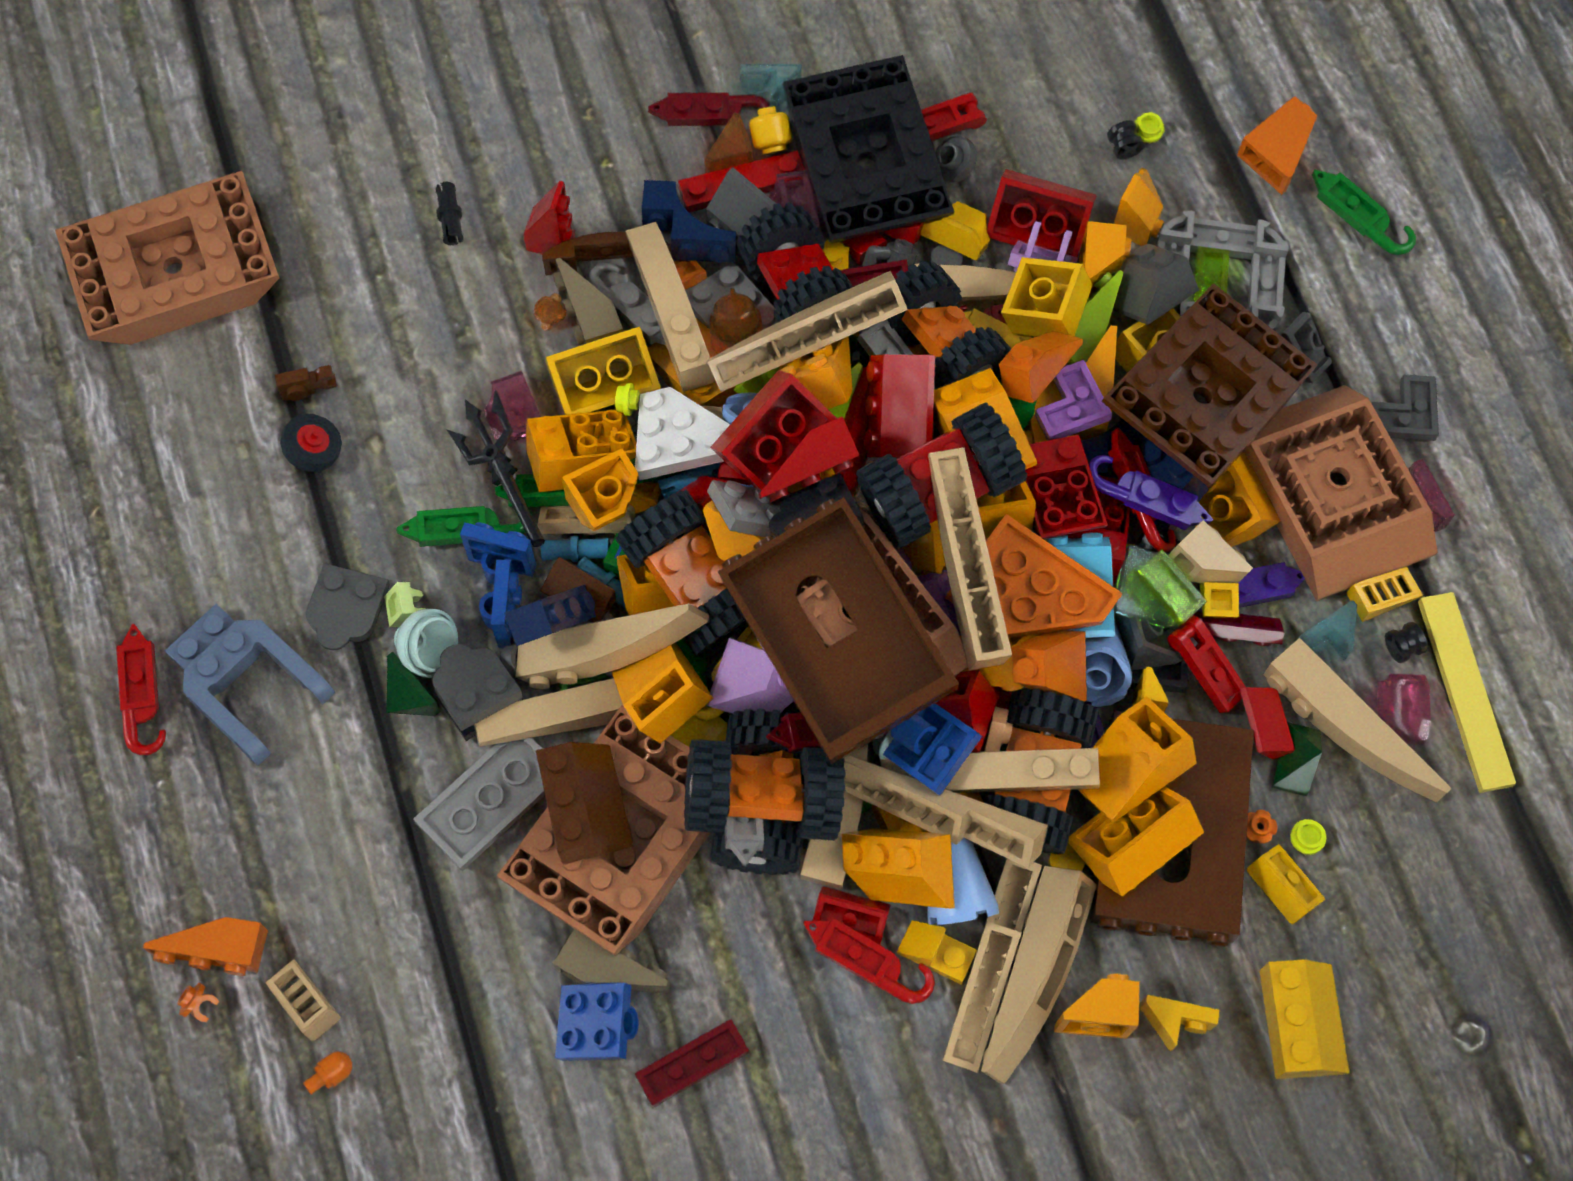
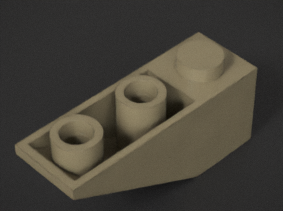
M561 258L555 259L557 272L552 273L558 292L564 290L567 299L562 300L567 317H574L577 326H573L572 329L577 344H587L623 332L613 302Z
M575 929L553 962L556 971L577 984L625 982L632 985L631 991L668 993L670 990L669 981L665 979L667 974L660 968L649 964L647 968L634 961L637 956L626 948L622 949L617 955H613Z

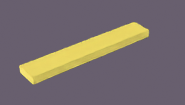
M1454 592L1420 598L1418 605L1478 791L1483 793L1513 787L1516 781Z

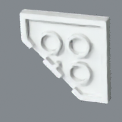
M671 387L640 394L635 469L638 472L639 480L724 462L710 447L730 424Z

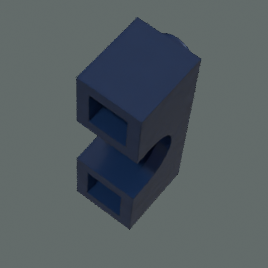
M584 584L505 612V616L515 644L519 646L596 617L594 611L595 602Z

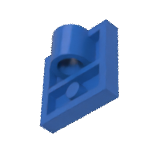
M464 522L460 536L468 560L482 565L485 578L489 583L494 585L495 570L490 569V566L496 560H510L513 572L533 577L537 565L531 541L525 535L516 531H509L508 533L496 531L492 526L477 522L475 525Z
M496 560L494 591L485 594L479 603L482 620L489 629L493 630L498 648L512 645L513 635L505 612L516 609V605H521L522 585H519L518 572H513L510 560ZM490 608H492V615L488 613Z
M935 703L891 729V736L894 739L882 755L940 796L982 736Z
M625 982L561 985L555 1059L561 1061L626 1059L627 1039L635 1038L639 1027L638 1014L635 1008L630 1006L632 985Z

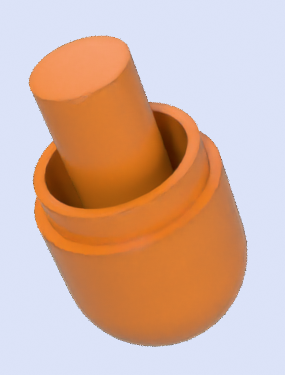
M335 1051L319 1061L317 1066L313 1068L315 1074L303 1082L309 1094L312 1095L324 1085L329 1089L345 1080L353 1068L351 1058L344 1052Z

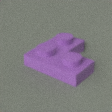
M1084 360L1063 367L1053 379L1063 399L1040 407L1035 411V417L1047 441L1073 435L1111 421L1112 418L1110 408L1101 402L1104 397Z

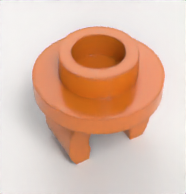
M198 983L195 987L189 985L177 1002V1005L181 1006L179 1015L185 1018L191 1013L196 1020L207 1022L209 1018L202 1015L199 1010L201 1003L209 1001L214 1005H218L219 1000L214 995L203 993L205 985L202 983Z

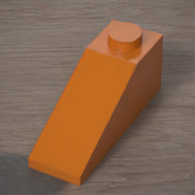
M1052 331L1016 343L999 363L1002 387L1006 391L1007 396L1034 403L1081 347L1083 339Z

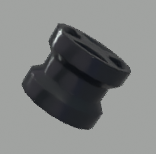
M1126 120L1119 122L1107 132L1108 140L1114 144L1113 152L1118 159L1131 158L1140 153L1145 146L1142 137L1137 135L1138 127L1135 121Z
M1408 622L1403 625L1401 630H1391L1385 634L1387 649L1398 663L1408 661L1413 654L1421 655L1426 653L1428 649L1426 637L1422 629L1415 622Z

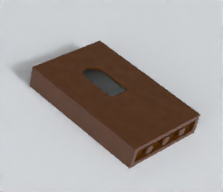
M844 497L838 501L830 499L816 509L817 513L806 520L803 517L795 519L785 527L786 531L775 538L767 536L753 546L755 550L743 557L741 554L732 556L722 564L723 569L718 571L722 582L831 764H834L959 689V682ZM818 576L829 582L857 628V631L828 648L825 647L797 600V588L808 577Z
M1114 710L1109 720V727L1123 711ZM1171 718L1193 738L1197 762L1196 765L1166 785L1169 789L1190 800L1204 830V833L1191 843L1189 873L1184 880L1170 883L1160 878L1155 871L1123 897L1104 885L1095 875L1094 882L1097 886L1092 900L1090 922L1098 923L1101 929L1109 931H1119L1121 927L1135 929L1136 934L1144 936H1155L1157 932L1171 934V938L1174 940L1191 941L1195 937L1207 939V944L1228 946L1229 943H1233L1240 935L1254 730Z

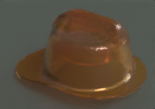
M730 288L729 294L719 298L714 304L709 324L711 344L717 354L763 330L759 309L755 307L752 299L746 295L737 294L734 288Z

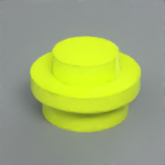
M1151 112L1144 113L1135 120L1138 127L1137 135L1142 137L1145 143L1157 142L1163 136L1164 124L1157 114Z
M626 383L625 386L619 385L616 390V412H623L624 416H631L633 410H638L640 393L639 390L634 389L633 383Z
M1311 819L1297 822L1290 833L1291 843L1294 848L1306 855H1313L1321 851L1327 840L1326 832L1322 825Z

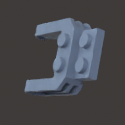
M217 604L209 609L165 650L167 655L184 670L183 693L190 702L257 766L270 756L271 752L214 696L223 692L258 659L261 652H265L303 689L307 687L322 705L335 694L334 689L262 620L234 621Z

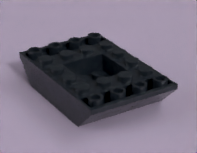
M903 55L783 82L792 134L807 174V184L821 231L830 244L954 215V209ZM868 158L873 160L875 164L872 167L864 168L859 165V161Z

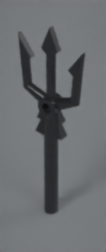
M497 390L494 391L491 412L498 415L504 431L495 444H493L480 419L482 411L465 400L466 419L473 421L485 445L483 452L473 456L464 443L466 436L447 430L468 465L488 462V472L492 474V484L496 486L502 484L532 546L539 547L543 545L545 539L513 478L518 469L509 463L511 459L506 456L504 451L513 430Z

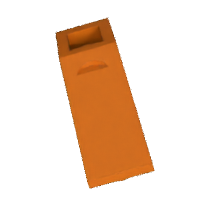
M223 917L145 942L143 948L153 956V961L174 965L175 960L189 961L188 966L195 969L210 970L211 965L224 967L225 973L245 976L246 971L258 973L268 930L260 922Z

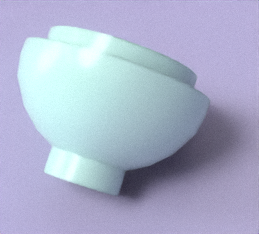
M432 608L422 609L411 614L395 632L394 644L403 666L417 676L432 678L434 673L441 667L440 656L442 652L449 646L458 644V633L454 621L447 613Z

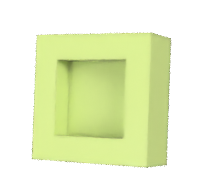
M397 582L384 596L389 627H400L411 614L425 609L414 607L413 602H418L423 597V593L420 590L411 588L410 582Z

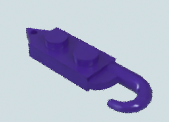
M1099 455L1089 462L1097 491L1124 502L1123 505L1183 530H1186L1189 526L1199 525L1203 520L1207 524L1213 521V518L1197 501V495L1139 471L1125 473L1118 480L1117 484L1101 478L1097 472V468L1101 463H1112V457Z
M1285 562L1253 568L1239 582V608L1291 598L1295 594V589L1305 580L1302 572L1287 567ZM1186 579L1180 588L1181 599L1190 610L1203 613L1201 600L1195 599L1190 594V586L1195 582H1190Z

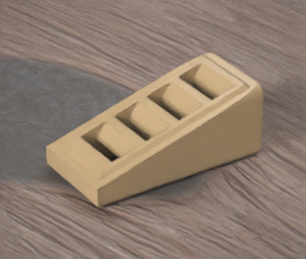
M295 959L265 982L301 1032L311 1041L317 1040L341 1019L337 1011ZM296 976L299 977L297 982L285 992H282L281 989ZM304 988L308 989L292 1003L290 1002V1000L294 998L298 993H300ZM314 999L316 1000V1002L312 1004L308 1009H306L302 1014L299 1013V1011L306 1007L310 1002H312Z

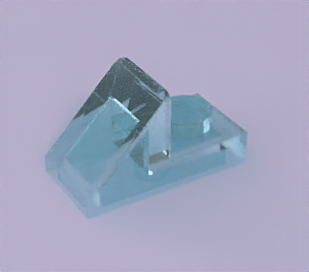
M740 64V92H749L751 94L771 92V107L776 106L777 109L786 101L783 82L801 78L802 64Z
M1353 600L1300 635L1299 638L1316 654L1330 644L1339 656L1346 660L1354 647L1357 604Z

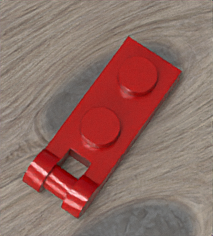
M967 93L921 109L931 141L968 128L977 129L986 123L987 118L984 112L977 107L978 100L975 94ZM960 111H963V112H966L967 114L960 115L959 112H960Z
M1191 615L1183 622L1182 629H1176L1168 636V643L1181 654L1218 712H1229L1242 699L1240 691L1246 686L1199 617ZM1192 637L1198 643L1196 646L1190 640Z

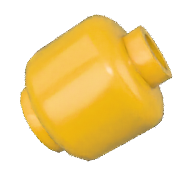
M776 106L757 110L758 116L749 121L753 147L757 150H762L763 155L787 150L786 145L790 144L793 139L788 114L777 112Z

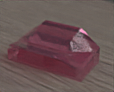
M801 170L776 174L774 189L768 197L776 204L780 203L782 208L785 207L786 202L792 203L794 207L797 205L802 206L805 211L809 212L819 229L808 171Z
M522 371L491 382L492 396L483 412L495 441L498 440L504 431L498 415L491 412L495 390L499 394L513 430L510 437L511 440L517 441L526 438L527 418L541 417Z
M1423 459L1415 461L1408 470L1432 511L1434 531L1437 532L1445 529L1455 514Z
M1389 674L1386 680L1377 682L1378 716L1405 743L1423 745L1427 741L1431 721L1430 686L1426 675Z

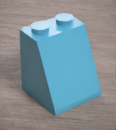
M1090 532L1082 534V538H1068V535L1044 539L1113 586L1112 550L1109 537H1103L1101 533ZM1114 607L1101 625L1069 630L1084 631L1085 638L1115 637Z

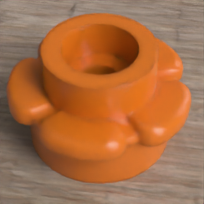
M1259 809L1255 813L1249 812L1247 838L1254 843L1265 844L1270 842L1273 838L1272 835H1275L1278 830L1276 820L1272 819L1271 814L1265 810ZM1257 824H1262L1263 829H1259Z

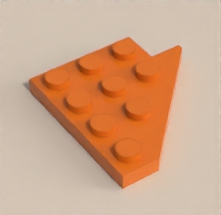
M1005 514L986 540L1008 638L1101 625L1123 594L1007 514ZM950 589L946 594L945 599L953 603V598Z

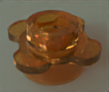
M557 293L551 294L550 297L544 296L540 298L534 307V316L537 320L541 321V328L545 331L551 330L554 324L563 321L566 317V310L561 305L562 298Z

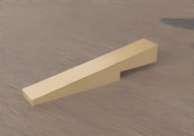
M614 678L517 701L474 724L479 747L607 725L623 703Z
M849 755L844 757L846 773L844 783H846L845 792L931 833L951 834V842L956 845L963 838H966L1026 868H1029L1042 853L1048 827L1046 824L946 789L939 796L917 779Z
M1008 858L1005 859L994 894L999 905V914L987 917L943 1057L944 1062L978 1073L1041 871V864L1033 862L1029 868H1026Z

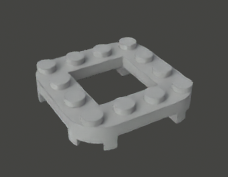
M1183 211L1181 216L1170 220L1166 225L1164 224L1157 247L1188 258V261L1190 252L1250 259L1251 268L1247 310L1274 331L1276 330L1285 307H1282L1288 242L1287 240L1283 241L1281 236L1269 227L1270 222L1258 219L1256 226L1194 218L1195 211ZM1187 298L1173 309L1182 316L1195 302L1187 301Z

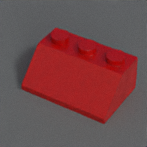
M1006 169L1001 176L987 226V234L990 239L1015 245L1017 241L1028 243L1035 221L1041 222L1035 246L1059 252L1066 230L1072 231L1066 254L1078 257L1087 222L1090 220L1097 195Z
M871 355L866 370L867 380L870 382L869 396L865 403V411L867 416H869L868 430L864 436L867 457L881 458L891 454L894 458H900L932 441L935 355Z
M778 370L710 448L734 471L761 491L810 430L837 418L792 374Z

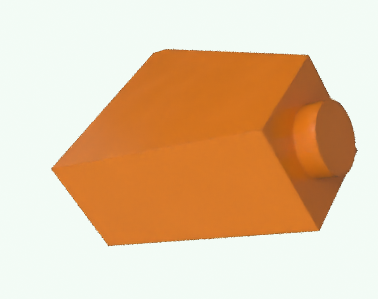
M1294 96L1243 138L1237 156L1283 195L1287 191L1318 115L1313 112L1308 104L1303 103Z
M1061 630L1042 633L1012 647L1013 683L1031 690L1039 689L1043 692L1050 691L1057 695H1066L1074 700H1087L1086 641L1084 631Z

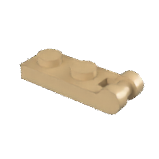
M628 505L624 517L593 531L581 524L571 506H541L538 528L542 534H551L553 536L583 533L585 535L614 533L616 535V533L624 530L627 524L634 521L635 509L633 506Z

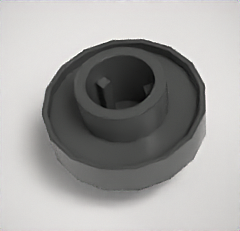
M950 135L945 138L935 151L943 179L952 183L960 182L967 178L976 164L977 152L975 145L971 140L960 135Z

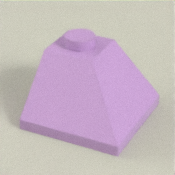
M729 638L710 691L714 699L706 705L733 714L738 710L744 712V709H751L753 711L765 709L771 712L772 710H780L781 713L794 700L764 650L760 647Z

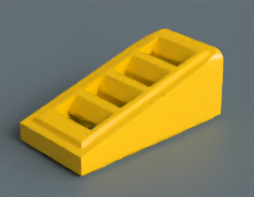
M1407 567L1352 585L1346 593L1362 622L1423 596ZM1397 579H1403L1410 591L1409 593L1405 594ZM1391 582L1398 594L1397 597H1394L1387 585ZM1378 587H1381L1387 600L1384 601L1377 590ZM1366 592H1371L1376 604H1372Z

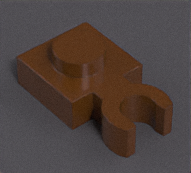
M331 365L321 366L311 372L307 368L274 375L276 386L283 401L301 400L308 395L316 394L315 389H331L337 386Z

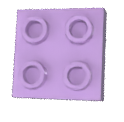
M1035 221L1029 242H1016L1011 251L1008 265L1013 266L1016 272L1022 257L1077 263L1078 257L1066 254L1072 231L1066 230L1060 251L1056 252L1035 246L1041 227V222Z

